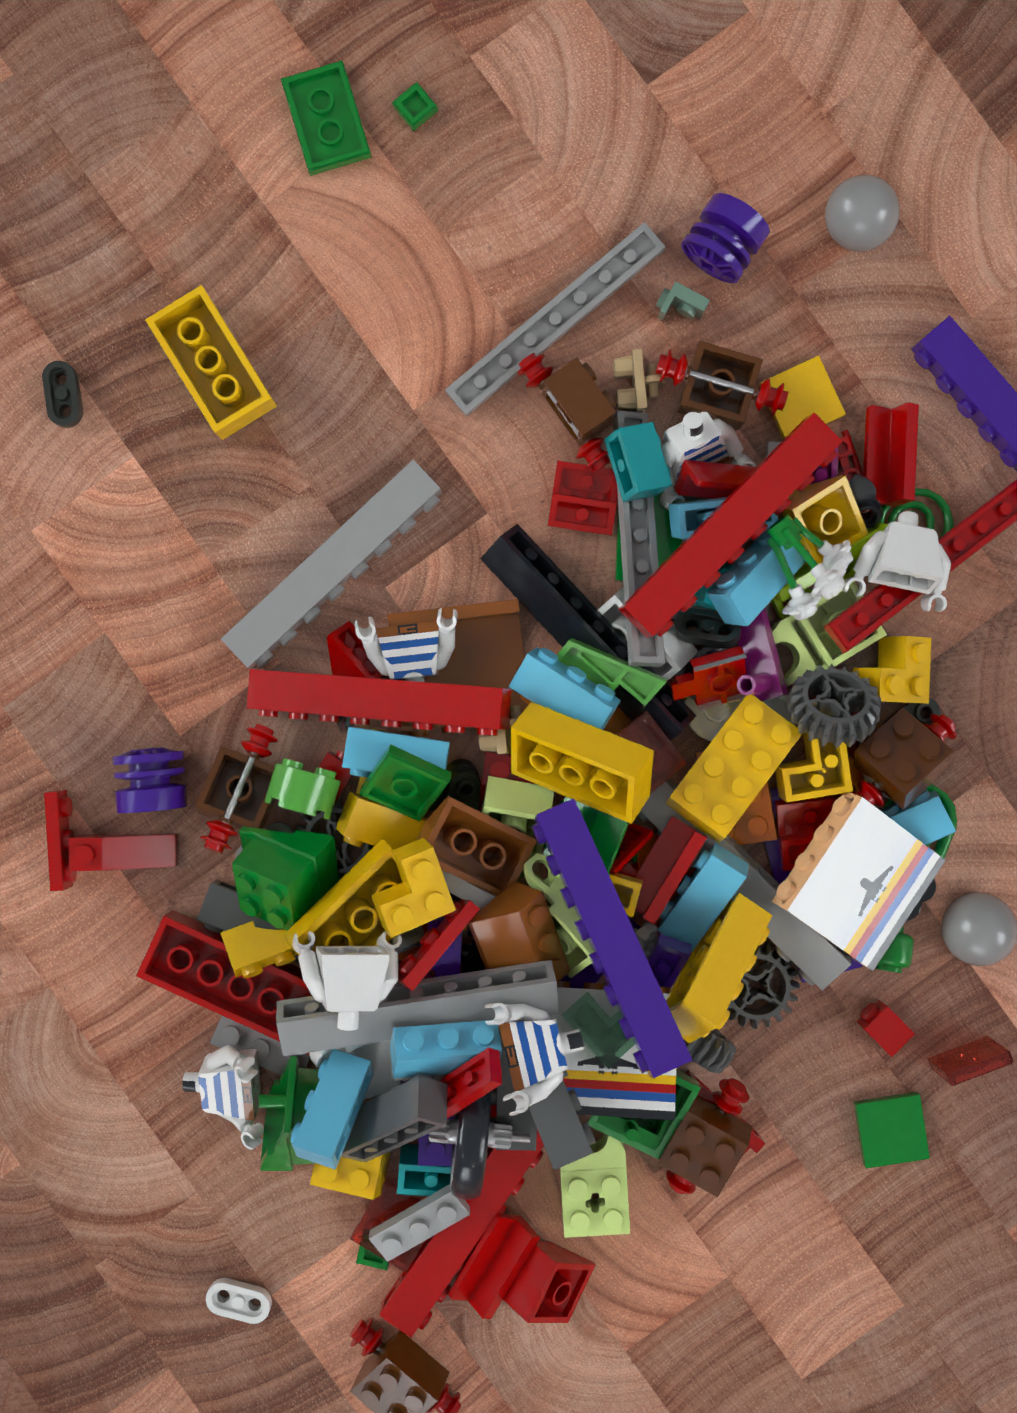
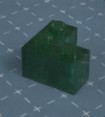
M586 992L560 1015L572 1030L580 1029L584 1045L605 1069L611 1067L635 1045L632 1038L626 1040L620 1028L618 1020L623 1018L620 1010L609 1017L589 992Z

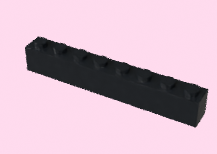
M518 524L502 534L480 558L562 647L571 638H574L628 662L626 639ZM639 666L643 669H646L650 672L657 674L652 667ZM667 683L663 685L646 706L621 685L614 691L615 697L621 700L618 707L658 750L678 736L697 716L682 699L673 700L671 688Z

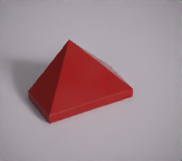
M350 620L326 637L332 675L376 679L384 676L368 659L363 643L356 635L355 626Z
M629 823L609 873L616 875L653 837V830Z

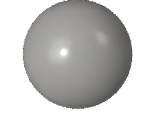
M873 175L851 177L837 186L828 199L825 209L827 230L832 239L847 250L863 252L877 248L889 239L898 224L900 215L899 200L894 189L879 177Z
M969 893L954 900L946 909L941 925L942 937L949 951L959 960L970 965L988 966L1003 960L1014 948L1017 940V921L1011 909L1001 899L987 893Z

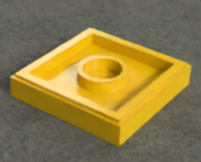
M816 356L769 378L771 387L778 388L781 383H784V390L789 392L783 411L777 410L775 415H772L783 440L804 418L813 412L825 424H829L846 415L820 356Z

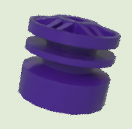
M716 193L713 194L701 212V222L693 224L690 234L685 236L681 247L689 260L710 276L723 282L737 283L744 272L743 269H746L751 262L749 255L758 252L768 237L770 229L764 218L751 206L729 194Z
M161 747L136 749L120 756H113V765L128 764L129 771L114 773V778L130 780V787L115 791L117 813L150 812L187 807L186 785L171 783L170 776L184 773L185 767L169 768L170 760L184 759L183 751Z

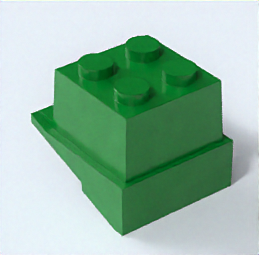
M565 796V799L561 800L559 804L569 801L571 798ZM576 801L609 874L629 823ZM544 843V851L542 855L551 856L546 844ZM639 851L630 859L631 861H637Z
M244 826L239 830L242 851L232 862L240 910L248 916H255L269 922L278 929L288 931L339 881L334 837L296 830L294 833H286Z
M297 1056L290 1057L280 1079H274L268 1094L259 1095V1108H266L260 1164L261 1171H293V1165L315 1164L314 1162L297 1157L292 1147L293 1143H291V1135L296 1123H302L306 1110L304 1106L306 1098L311 1090H316L320 1080L318 1078L319 1069L298 1068Z
M677 1068L675 1120L591 1115L587 1122L590 1127L659 1159L680 1121L684 1119L701 1087L696 1079L686 1075L684 1071Z

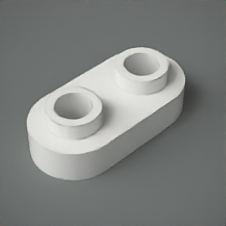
M230 1278L215 1280L206 1294V1304L211 1312L250 1324H257L265 1320L272 1306L271 1296L266 1289ZM226 1290L230 1296L224 1298L220 1295L219 1291ZM256 1298L261 1302V1305L254 1306L250 1300Z

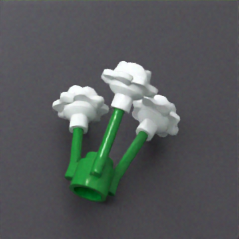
M789 514L783 516L767 529V533L770 535L767 543L774 550L790 586L788 591L792 599L782 612L785 615H793L797 620L811 617L818 610L816 605L822 599V596L828 600L838 595L846 586L843 576L846 573V568L853 561V556L850 552L852 547L850 541L845 540L843 543L832 546L826 540L821 541L805 528L797 517L792 519ZM799 533L818 547L817 551L824 556L823 563L818 564L800 543L802 536ZM781 546L785 550L794 547L812 568L810 572L817 580L814 584L815 588H813L811 593H804L801 584L797 585Z

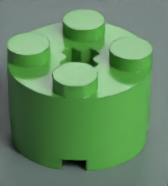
M283 758L282 764L275 763L264 802L272 804L273 798L279 799V807L311 816H316L317 810L325 812L323 819L330 820L341 782L335 779L336 772L316 767L315 773L302 770L303 763Z

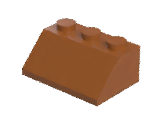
M449 796L425 821L416 839L417 841L424 838L433 846L441 870L496 896L513 882L517 881L524 868L523 865L527 862L537 842L536 839Z
M513 882L478 911L468 923L486 970L551 960L557 983L570 972L542 891Z

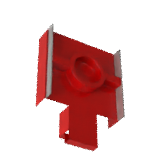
M741 646L691 659L694 678L691 673L675 677V682H671L673 700L696 695L694 701L700 711L744 699L746 695L741 694L737 688L738 679L746 675L745 658L747 657Z

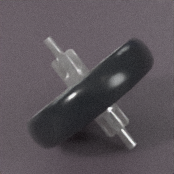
M491 1091L457 1112L455 1119H447L446 1126L428 1133L430 1142L453 1144L450 1192L459 1199L471 1200L480 1196L484 1181L487 1147L509 1149L511 1141L530 1143V1134L513 1133L511 1125L490 1122Z

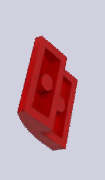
M557 460L547 526L612 536L618 496L617 481L613 469L603 467L597 472H594L592 468L585 471L587 466L585 464Z
M840 794L793 802H785L784 800L774 801L779 852L783 871H791L794 868L796 859L806 850L813 839L816 829L824 823L832 811L834 802L841 797Z

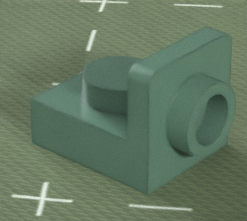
M675 281L671 290L666 288L663 290L656 304L660 308L657 318L663 321L670 306L674 305L677 307L676 311L682 316L689 319L694 317L701 319L710 300Z

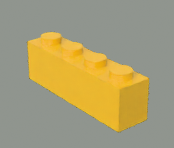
M349 792L336 829L344 836L343 841L351 845L362 847L364 842L375 846L381 839H384L395 850L416 841L428 818L423 817L419 822L364 796Z

